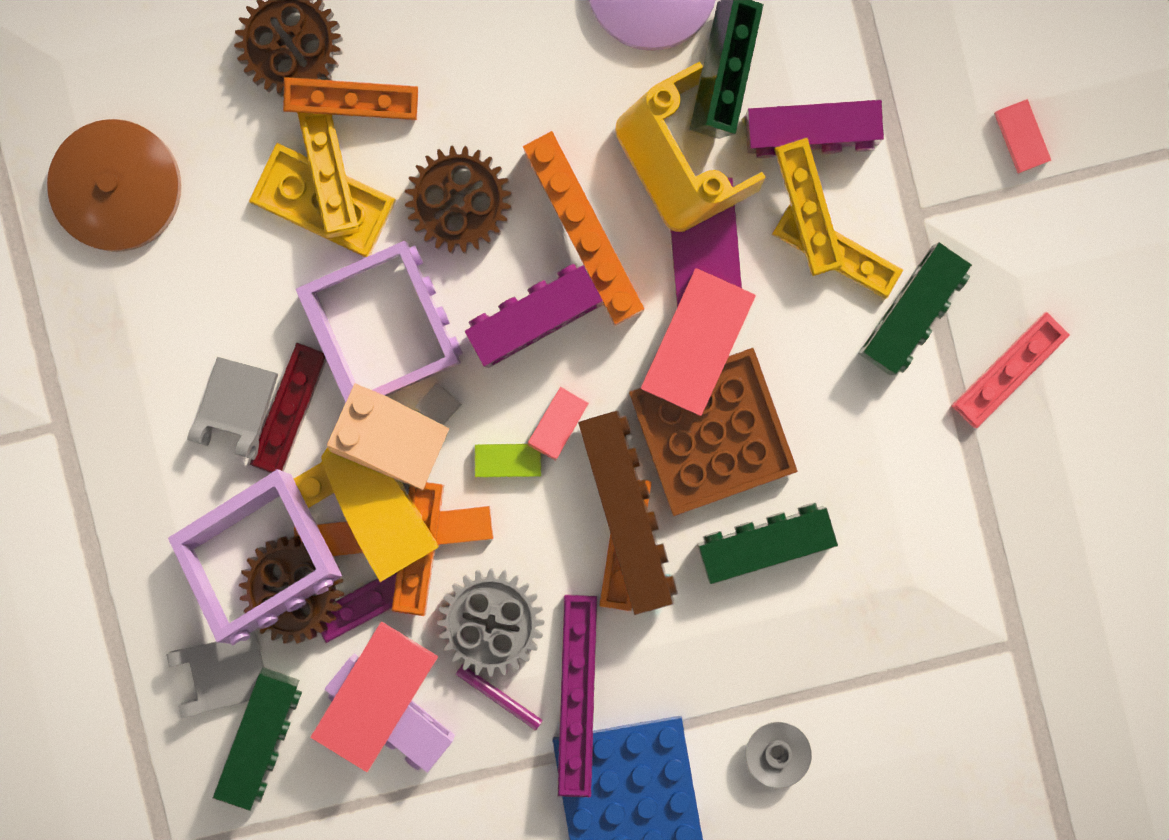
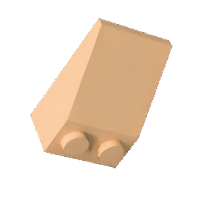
M354 383L327 443V447L334 454L423 490L449 432V428L387 396Z

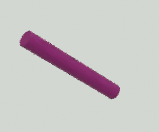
M463 664L455 673L456 676L536 731L543 720L481 676L475 675L474 671L469 668L464 670Z

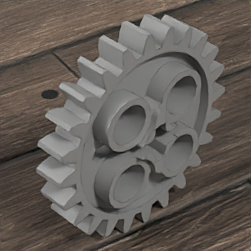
M493 568L489 569L487 577H483L480 570H476L474 581L467 575H464L462 578L465 586L462 587L454 583L452 588L456 595L445 594L443 598L450 605L440 606L438 610L446 615V618L437 621V625L446 627V630L439 634V638H449L450 641L444 647V651L452 649L456 651L452 659L453 662L461 657L465 659L463 664L464 670L471 664H474L475 675H479L483 667L487 668L489 677H492L496 667H499L503 675L507 673L508 664L515 670L519 669L518 658L520 657L528 662L530 656L526 650L537 651L538 649L537 644L532 641V638L539 639L543 636L542 632L535 629V627L545 623L544 619L535 616L543 611V606H533L532 604L538 597L537 593L528 596L526 591L530 584L526 583L519 587L517 585L519 575L514 576L509 581L506 579V570H503L499 577H495ZM474 594L484 595L488 600V607L484 610L475 609L471 604V597ZM513 602L519 606L520 615L513 619L508 618L503 614L502 606L505 603ZM463 613H470L481 619H487L492 614L495 616V622L515 625L520 630L515 632L500 625H495L490 630L487 628L485 621L466 619L463 617ZM466 626H474L478 629L480 638L477 641L469 642L463 637L462 629ZM505 634L511 639L512 646L507 650H500L495 646L494 638L497 635Z

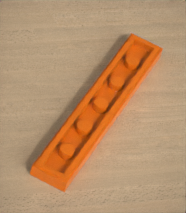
M490 506L446 510L440 513L436 541L438 545L494 538ZM347 521L316 524L333 556L363 553ZM293 527L294 536L300 537L296 527Z

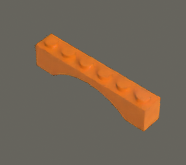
M553 131L523 146L524 153L600 294L603 305L614 327L644 312V307Z

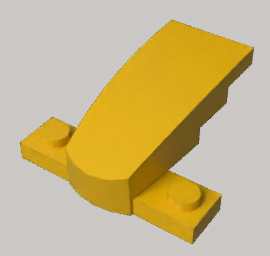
M328 447L321 456V463L294 478L308 508L333 493L335 494L360 548L380 582L439 547L422 520L423 516L405 491V486L397 479L329 451Z

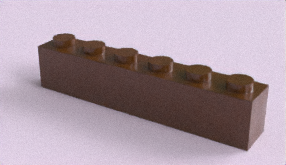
M616 410L579 421V428L634 615L673 605V596L678 595V590L673 575L667 576L664 563L669 562L664 543L658 544L654 532L659 530V525L655 512H648L645 499H649L650 494L645 479L639 480L636 472V467H640L641 464L636 448H629L626 436L631 435V429L626 415L620 417L619 411Z

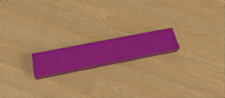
M564 595L558 796L591 798L597 596Z

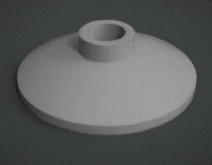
M775 721L762 725L751 735L746 746L745 756L751 774L760 783L772 788H786L796 784L806 775L812 761V750L806 735L798 727L787 722ZM781 747L783 754L780 757H773L771 755L773 748Z

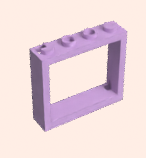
M405 240L295 289L345 403L356 382L316 293L396 257L401 256L445 357L372 389V391L389 396L461 364L458 357L463 354L456 336L450 338L445 327L450 324L443 306L436 307L432 298L433 295L437 294L429 276L423 278L419 269V265L423 264L422 258L416 246L410 248Z
M278 469L168 537L218 643H227L233 646L240 641L248 640L250 638L249 633L257 628L263 629L273 625L278 621L277 616L285 611L291 612L299 609L306 604V598L313 594H322L328 591V587L342 577L292 475ZM280 496L316 570L229 623L194 549Z

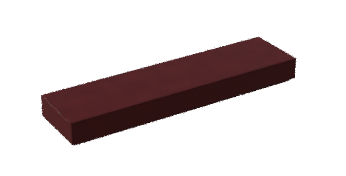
M296 342L259 438L257 456L255 460L251 459V466L269 473L277 469L284 472L327 361L323 352Z

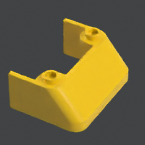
M700 62L651 87L617 119L615 134L665 225L676 232L686 231L760 191L766 178L763 172L732 187L728 178L720 171L709 170L695 177L664 119L672 116L678 110L680 94L699 85L703 69Z

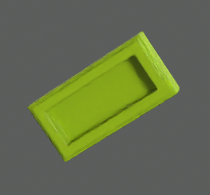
M475 444V477H541V452L527 444Z

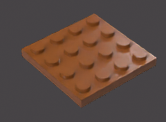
M754 347L728 356L701 417L647 393L640 388L629 392L673 516L798 472Z

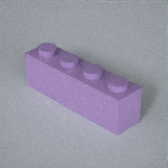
M355 653L345 662L324 688L329 693L328 698L331 702L359 658ZM411 700L386 741L385 746L392 750L397 748L406 755L404 759L411 767L418 771L422 768L428 773L453 742L455 735Z

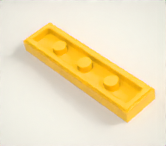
M297 112L326 238L359 232L332 115Z
M808 138L775 147L774 151L811 276L844 267L845 265Z
M788 205L772 235L804 253L791 205ZM835 231L845 265L835 269V271L880 297L887 299L903 269Z

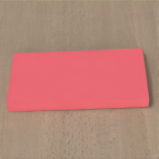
M695 268L640 389L701 417L756 295Z
M381 622L310 738L368 772L438 656Z

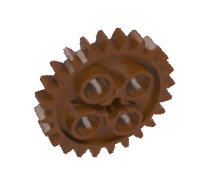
M256 0L259 6L256 9L250 6L245 7L251 16L249 19L239 17L238 20L245 26V29L235 30V34L243 39V41L234 44V47L238 51L244 52L237 60L241 64H248L243 71L247 76L255 74L252 81L257 86L265 81L264 89L268 93L276 86L277 94L283 97L284 77L319 79L321 76H324L328 79L332 78L327 69L329 66L339 67V64L333 59V55L343 54L341 48L335 46L336 43L343 41V37L341 34L333 33L340 28V24L338 21H330L334 13L331 9L323 11L325 7L323 0H317L315 3H313L314 0H268L266 2ZM290 14H300V20L296 25H286V19ZM272 19H277L283 30L292 39L293 44L307 62L305 67L301 66L295 55L286 46L285 41L272 25ZM263 33H273V39L269 44L259 45V39ZM318 40V49L313 53H306L305 45L307 42ZM292 59V66L289 71H278V65L282 60Z
M452 145L450 146L449 155L445 156L439 148L437 149V160L434 161L426 155L425 158L428 166L426 168L420 165L415 166L420 173L419 178L409 176L408 178L415 185L414 189L405 190L408 196L413 197L412 201L405 203V207L415 210L414 213L408 216V220L410 222H420L414 230L417 234L427 231L424 237L426 243L436 238L435 248L437 250H440L447 243L448 251L451 254L455 251L456 245H460L464 254H467L468 244H472L479 251V240L483 239L488 244H491L489 233L492 231L495 234H501L497 223H508V219L502 215V211L512 210V206L504 202V199L512 197L511 191L502 190L509 183L508 178L498 179L497 177L503 171L501 166L491 169L493 158L489 156L482 162V152L479 149L473 156H469L467 146L463 147L461 154H457ZM460 169H466L471 173L470 180L464 185L456 184L453 179L454 174ZM481 181L483 183L482 187L472 191L463 198L465 204L462 207L454 204L440 218L436 219L434 217L438 211L453 204L454 199L452 196L458 193V195L463 196L477 182ZM433 189H441L444 192V198L439 204L432 205L427 201L428 193ZM487 196L490 198L489 208L485 211H476L473 208V202L476 197ZM453 215L462 216L464 219L463 227L458 231L447 229V221Z
M287 536L277 538V542L275 540L265 542L266 548L260 547L255 549L257 557L247 558L246 561L252 568L241 570V574L247 577L248 580L239 583V587L247 590V594L239 597V600L249 602V606L243 610L244 613L283 591L267 590L265 585L276 588L287 585L291 586L304 578L305 568H308L311 573L316 570L299 536L290 537V540H288ZM275 564L281 570L280 579L273 572ZM339 578L334 581L333 585L328 587V591L318 595L313 594L305 599L310 607L309 615L303 612L302 607L291 612L285 611L277 616L278 621L260 629L259 633L264 634L271 630V640H277L282 636L283 644L292 642L293 638L296 644L304 642L306 638L308 640L316 638L317 632L322 633L328 630L326 623L336 621V617L331 611L342 609V606L335 602V599L345 594L342 591L336 590V585L343 583L344 579Z

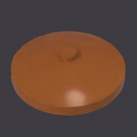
M105 119L80 127L59 146L49 167L47 191L56 219L72 237L99 250L112 252L129 251L150 243L169 226L177 212L181 198L180 170L169 147L150 130L126 120Z

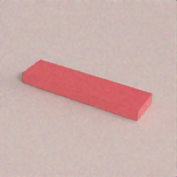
M1044 312L951 406L973 428H978L1070 334L1048 312Z

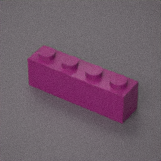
M882 99L748 108L745 114L747 154L756 153V158L775 157V147L803 138H808L811 150L822 149V154L840 153L843 147H855L856 152L875 150V145H879L884 140Z

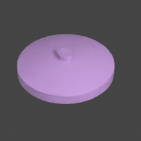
M589 0V3L599 24L614 39L629 47L656 51L675 47L693 37L707 22L716 0Z

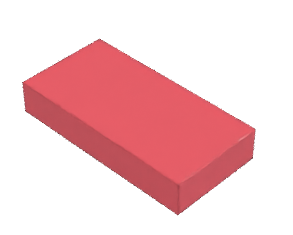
M1028 99L994 113L1018 174L1051 161Z
M560 387L527 445L556 461L589 403Z

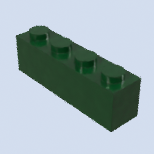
M720 0L717 2L689 130L717 139L736 134L764 4L754 0Z
M940 242L932 245L858 354L890 376L896 375L898 371L904 373L914 359L910 354L916 345L922 346L930 337L933 330L929 327L936 317L941 319L950 308L952 303L948 299L954 290L959 292L968 282L970 275L967 272L972 264Z
M814 502L798 507L799 513L786 517L785 512H780L767 516V523L754 526L753 521L735 526L734 533L723 536L722 531H717L702 536L704 542L697 543L709 583L714 584L837 547L838 543L827 508L824 506L818 507L817 503Z
M264 667L261 669L212 797L213 799L251 811L254 801L261 803L268 783L262 782L265 771L272 772L279 756L278 752L273 751L278 739L285 740L291 722L285 720L289 708L296 710L303 692L297 690L299 679Z

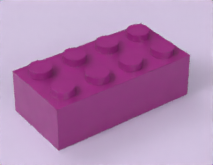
M575 264L569 265L557 273V280L548 285L543 280L527 289L530 295L519 301L514 296L499 304L498 308L500 311L489 317L486 313H483L468 322L470 328L464 330L484 367L490 368L603 305V300L584 265L576 268Z

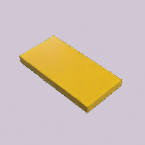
M276 143L249 202L366 258L371 255L397 200L347 176L359 232L327 239L308 157Z

